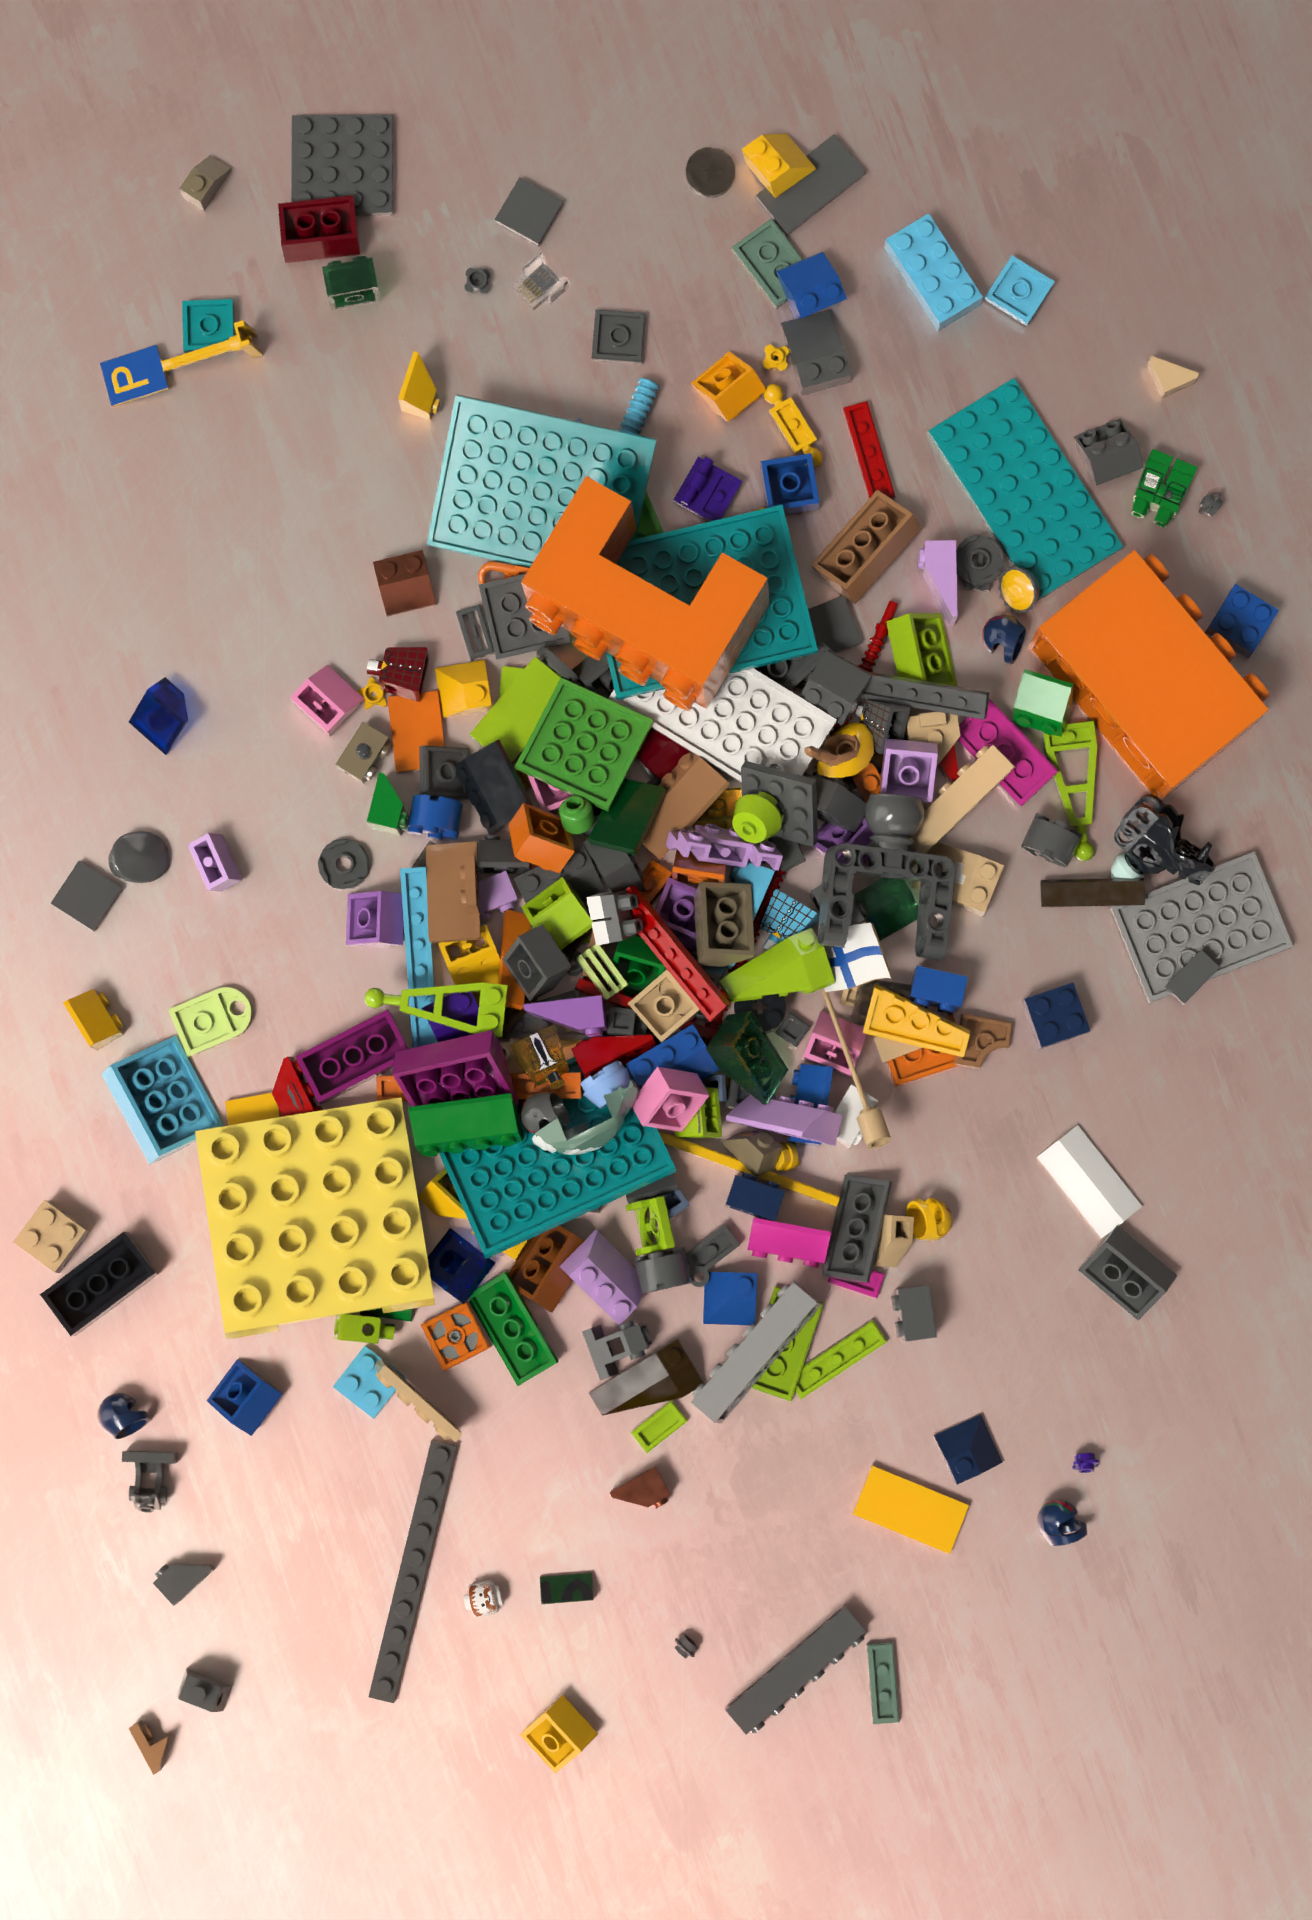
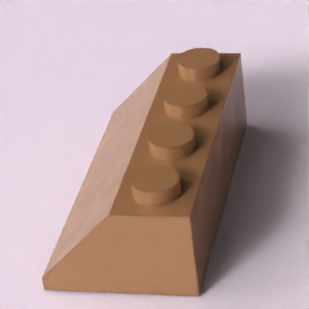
M876 490L815 559L811 567L838 593L856 604L922 528L913 513L879 490Z
M691 751L682 756L678 761V765L670 773L666 774L658 785L665 788L666 795L641 845L661 860L669 851L665 845L669 831L689 830L730 783L700 756Z

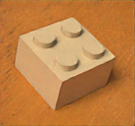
M44 1200L13 1242L54 1273H60L91 1231L50 1201Z

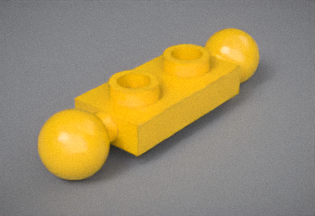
M777 384L767 385L765 387L766 391L763 393L764 399L768 403L774 404V407L769 409V413L794 454L803 451V454L811 453L814 468L818 467L822 463L823 455L819 449L812 448L811 446L817 442V438L793 399L790 397L783 401L782 388Z

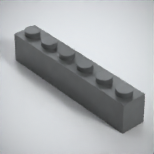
M844 1605L725 1708V1711L745 1735L750 1731L752 1734H755L765 1725L763 1720L770 1714L773 1717L785 1708L783 1703L791 1697L794 1700L804 1692L803 1685L809 1680L813 1683L825 1673L823 1670L825 1666L830 1662L832 1665L839 1662L845 1656L843 1651L851 1645L854 1648L865 1639L863 1634L866 1630Z

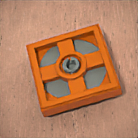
M467 1301L421 1324L422 1330L443 1371L490 1348Z

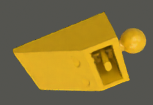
M487 925L480 927L481 937L485 941L482 947H477L475 940L438 943L455 985L481 982L498 984L500 957ZM455 946L461 950L460 955L456 957L451 954V949ZM481 991L472 992L478 1006Z

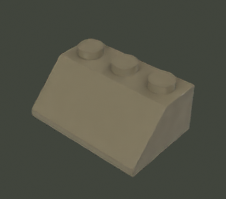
M700 882L694 894L697 963L700 966L724 967L753 958L755 956L751 884Z

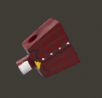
M388 647L385 649L383 661L369 659L367 674L379 676L381 690L420 702L430 659L428 649L426 647Z

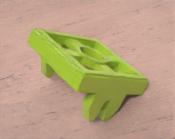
M664 1196L625 1205L626 1211H635L643 1248L635 1250L636 1256L675 1247ZM648 1207H649L650 1216H651V1217H650V1222H649L648 1216H647V1208H648ZM655 1220L658 1223V1230L656 1228ZM651 1231L655 1235L657 1245L653 1243Z

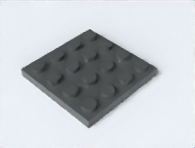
M292 115L291 202L353 195L356 216H393V115Z

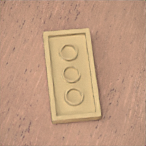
M382 1358L374 1365L377 1370L375 1374L378 1377L377 1379L388 1389L393 1386L396 1389L397 1397L404 1404L409 1406L412 1403L415 1406L416 1414L428 1424L431 1420L434 1423L435 1431L446 1441L451 1438L456 1442L463 1435L456 1424Z

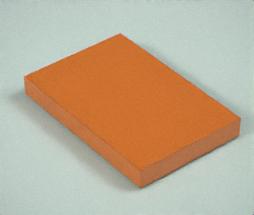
M438 691L423 692L420 702L401 696L387 697L396 773L420 771L419 746L445 747Z
M949 1014V1020L956 1023L954 1015ZM922 1048L887 1061L895 1087L958 1066L954 1065L955 1055Z

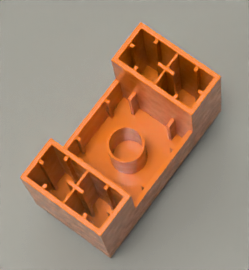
M586 476L521 582L527 599L525 607L532 613L529 620L543 631L552 635H556L560 627L570 631L577 638L573 645L595 660H600L605 652L611 654L621 663L618 671L639 685L645 686L650 677L660 682L666 689L663 697L675 706L685 711H690L693 704L696 703L707 709L770 605L768 578L728 555L721 553L691 605L689 606L616 564L637 530L632 503L625 497Z

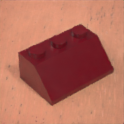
M353 195L278 203L281 246L285 263L360 255L359 233Z

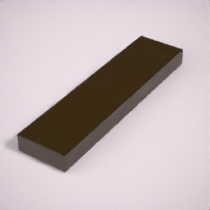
M1145 878L1041 880L1040 882L1042 907L1145 905Z

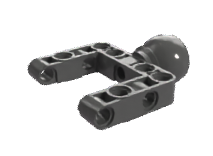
M894 794L869 795L865 805V818L868 827L874 833L869 837L871 841L866 846L847 843L830 847L825 853L818 943L824 946L845 948L848 926L851 925L854 894H852L854 874L920 882L915 943L916 956L943 960L948 949L955 865L948 857L917 853L912 846L915 841L911 836L919 830L924 819L922 799ZM839 851H841L845 856L843 864H841L837 859V854ZM864 854L869 858V865L867 867L862 863V856ZM912 861H915L918 866L916 873L911 870L910 865ZM936 864H939L942 869L940 876L935 872ZM834 903H837L840 907L838 916L832 910ZM932 915L937 919V926L935 928L930 923Z

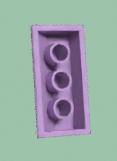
M761 1092L760 1097L749 1095L726 1116V1120L835 1146L843 1115L833 1113V1107L818 1104L816 1109L813 1108L814 1103L799 1100L797 1105L794 1104L795 1099L780 1096L778 1101L775 1100L776 1095Z

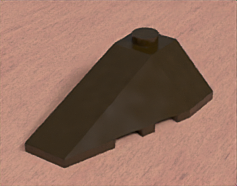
M676 1340L596 1388L589 1395L603 1416L683 1398L696 1390L701 1383L704 1384L679 1340Z

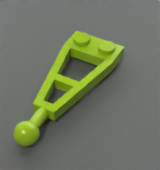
M1094 721L1067 724L1061 737L1043 733L1047 760L1059 771L1053 778L1070 827H1076V831L1082 834L1074 853L1080 861L1090 860L1095 853L1094 846L1088 842L1086 828L1087 825L1092 824L1097 756ZM1088 748L1086 784L1065 786L1054 752ZM1086 792L1084 817L1076 818L1068 794Z
M481 982L402 990L401 995L384 994L379 988H371L365 993L364 999L365 1003L371 1008H379L383 1004L400 1006L399 1011L471 1034L492 1030L496 1037L502 1038L508 985ZM481 991L477 1026L442 1016L444 994ZM435 995L433 1013L409 1006V997Z

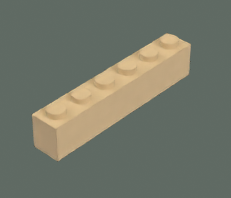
M985 745L975 755L978 759L971 766L967 763L957 772L959 778L953 784L948 781L938 791L941 795L934 802H926L923 805V822L919 830L911 836L915 841L912 846L917 853L927 854L1016 768L995 745H992L990 748ZM915 861L911 862V869L916 865Z

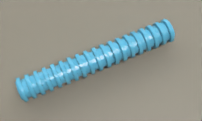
M640 378L638 380L639 385L635 387L636 393L632 394L633 400H630V407L626 409L627 414L623 416L625 421L621 422L620 426L622 428L618 430L633 434L642 433L641 427H644V420L648 418L647 413L651 411L649 406L653 405L654 401L652 399L656 398L657 394L655 392L659 391L660 388L656 382L647 378Z

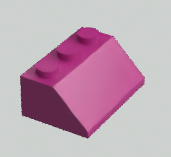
M753 1218L747 1250H751L752 1256L767 1258L768 1254L778 1255V1261L793 1263L794 1258L804 1260V1266L818 1268L819 1263L825 1264L831 1232Z

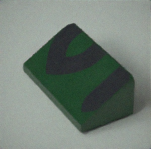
M592 1573L540 1577L541 1604L594 1600Z

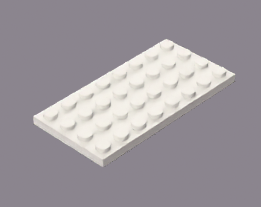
M754 668L728 674L707 709L694 703L690 711H685L663 697L666 689L617 700L614 689L608 698L653 719V729L700 756L741 783V766L745 761L803 776L814 759L806 755L804 748L809 746L821 748L837 722V719Z

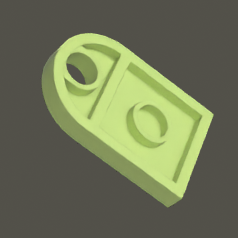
M229 987L215 989L168 1009L188 1057L242 1035L248 1029L252 1020V1007L247 997L240 991ZM236 1001H241L245 1005L244 1013L238 1016L233 1015L231 1012L232 1004Z

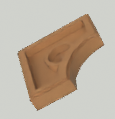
M966 1013L961 1014L960 1025L970 1030V1036L964 1057L955 1055L954 1065L980 1069L984 1058L990 1052L996 1049H1008L1013 1022Z

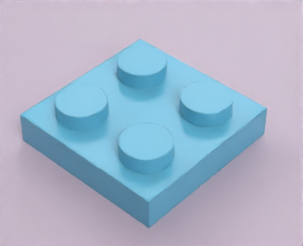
M1012 255L984 300L1027 326L1055 281Z
M365 1345L333 1387L374 1419L395 1393L396 1389L393 1386L388 1389L377 1379L378 1377L375 1375L377 1370L374 1365L381 1357ZM391 1366L397 1373H399L404 1379H406V1377L403 1374H401L398 1370Z

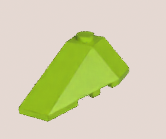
M810 928L786 938L720 979L719 984L730 1002L762 999L764 995L779 994V997L788 996V993L803 991V994L813 993L835 984V980L823 945H819L817 935Z

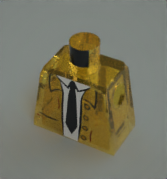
M555 1024L510 1045L515 1061L534 1085L539 1086L547 1082L552 1090L563 1086L564 1080L561 1075L567 1073L569 1069Z

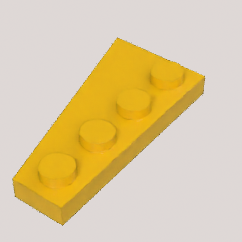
M875 983L863 1033L964 1057L970 1036L969 1029Z

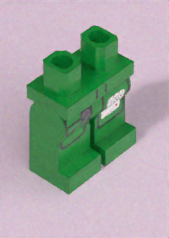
M1152 448L1131 501L1133 502L1131 515L1144 519L1147 510H1153L1157 512L1153 523L1165 528L1177 514L1198 467L1176 458L1166 483H1163L1173 457Z

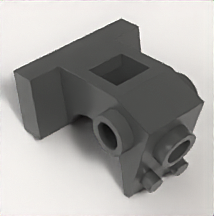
M633 1321L618 1326L619 1332L606 1337L601 1325L582 1331L600 1381L619 1374L615 1361L627 1356L634 1360L645 1355L644 1350L649 1348V1344H652L646 1325L641 1327L640 1324L634 1325ZM620 1337L625 1352L614 1356L608 1341Z
M122 1451V1462H135V1486L130 1485L129 1501L133 1502L135 1509L144 1513L161 1510L162 1502L166 1503L167 1487H163L164 1463H177L178 1452ZM143 1472L156 1473L155 1488H142Z

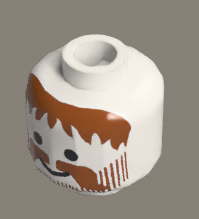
M491 1580L470 1584L468 1586V1594L463 1595L466 1611L471 1610L477 1618L496 1614L499 1611V1606H503L500 1587Z

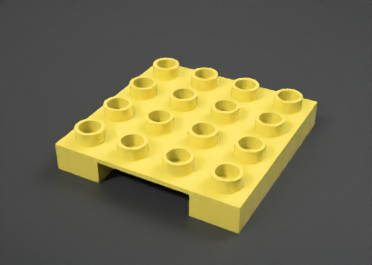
M401 1097L195 1131L223 1327L227 1340L279 1331L278 1325L378 1308H382L383 1313L435 1305Z

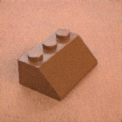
M560 1225L531 1238L508 1273L519 1293L553 1313L573 1281L559 1266L584 1240Z

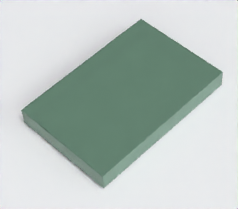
M771 218L732 246L731 250L777 309L787 302V298L776 271L802 261L803 258L773 218Z

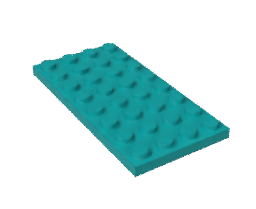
M1015 378L928 430L929 436L1012 565L1030 571L1037 579L1040 589L1037 601L1123 549V545Z

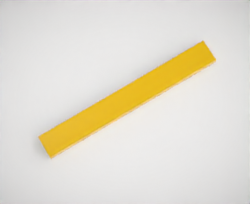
M658 1130L664 1144L738 1172L755 1176L736 1158ZM771 1171L757 1176V1179L780 1184L782 1188L837 1207L840 1199L839 1196Z

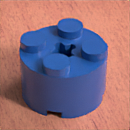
M413 795L408 833L415 835L427 833L428 838L433 840H443V837L458 839L463 811L462 802L440 796L437 799L430 798V795Z

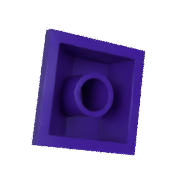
M472 992L449 994L443 998L442 1016L477 1026L479 1006ZM435 1002L422 1007V1010L433 1013ZM427 1020L438 1042L472 1035L471 1033Z

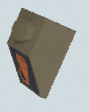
M766 1130L740 1132L723 1140L722 1143L756 1177L775 1168L783 1147Z

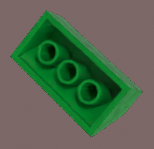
M511 1093L408 1107L414 1142L420 1155L433 1157L442 1152L461 1153L465 1149L485 1150L490 1146L501 1145L508 1147L515 1145L517 1142H522L521 1115Z

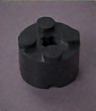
M779 994L764 995L762 999L734 1003V1015L739 1025L746 1031L757 1035L767 1034L776 1029L781 1024L786 1012L784 996L779 997ZM758 1001H761L763 1006H767V1009H763L762 1014H758L757 1009L752 1007L756 1006Z

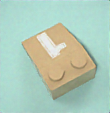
M938 842L927 854L945 856L953 861L955 877L952 904L983 916L1004 865L980 855ZM936 864L935 872L938 876L941 875L942 869L939 864ZM914 881L911 888L920 891V882Z

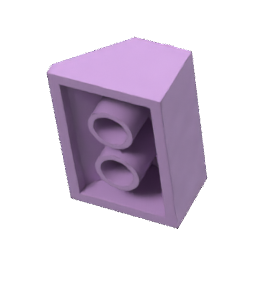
M597 1229L559 1266L618 1325L638 1307L642 1292L636 1268Z

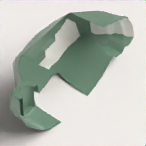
M631 1080L627 1088L623 1089L621 1086H618L617 1091L603 1095L612 1115V1118L589 1130L585 1122L563 1131L557 1118L535 1133L532 1138L533 1143L542 1150H548L551 1153L558 1151L567 1155L583 1154L606 1145L621 1129L626 1115L636 1100L638 1092L636 1082Z

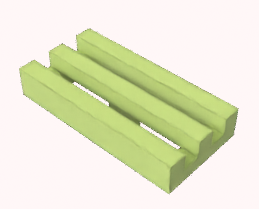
M595 944L576 958L605 1000H608L628 985L600 945L596 946ZM594 952L598 954L600 959L603 961V963L606 965V967L611 972L613 977L616 979V981L619 984L618 986L615 985V983L610 978L608 973L605 971L603 966L597 960V958L593 954ZM588 957L611 988L610 992L606 990L585 958Z

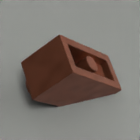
M654 1466L611 1491L610 1495L612 1498L644 1507L653 1505L656 1509L668 1502L667 1496L671 1495Z

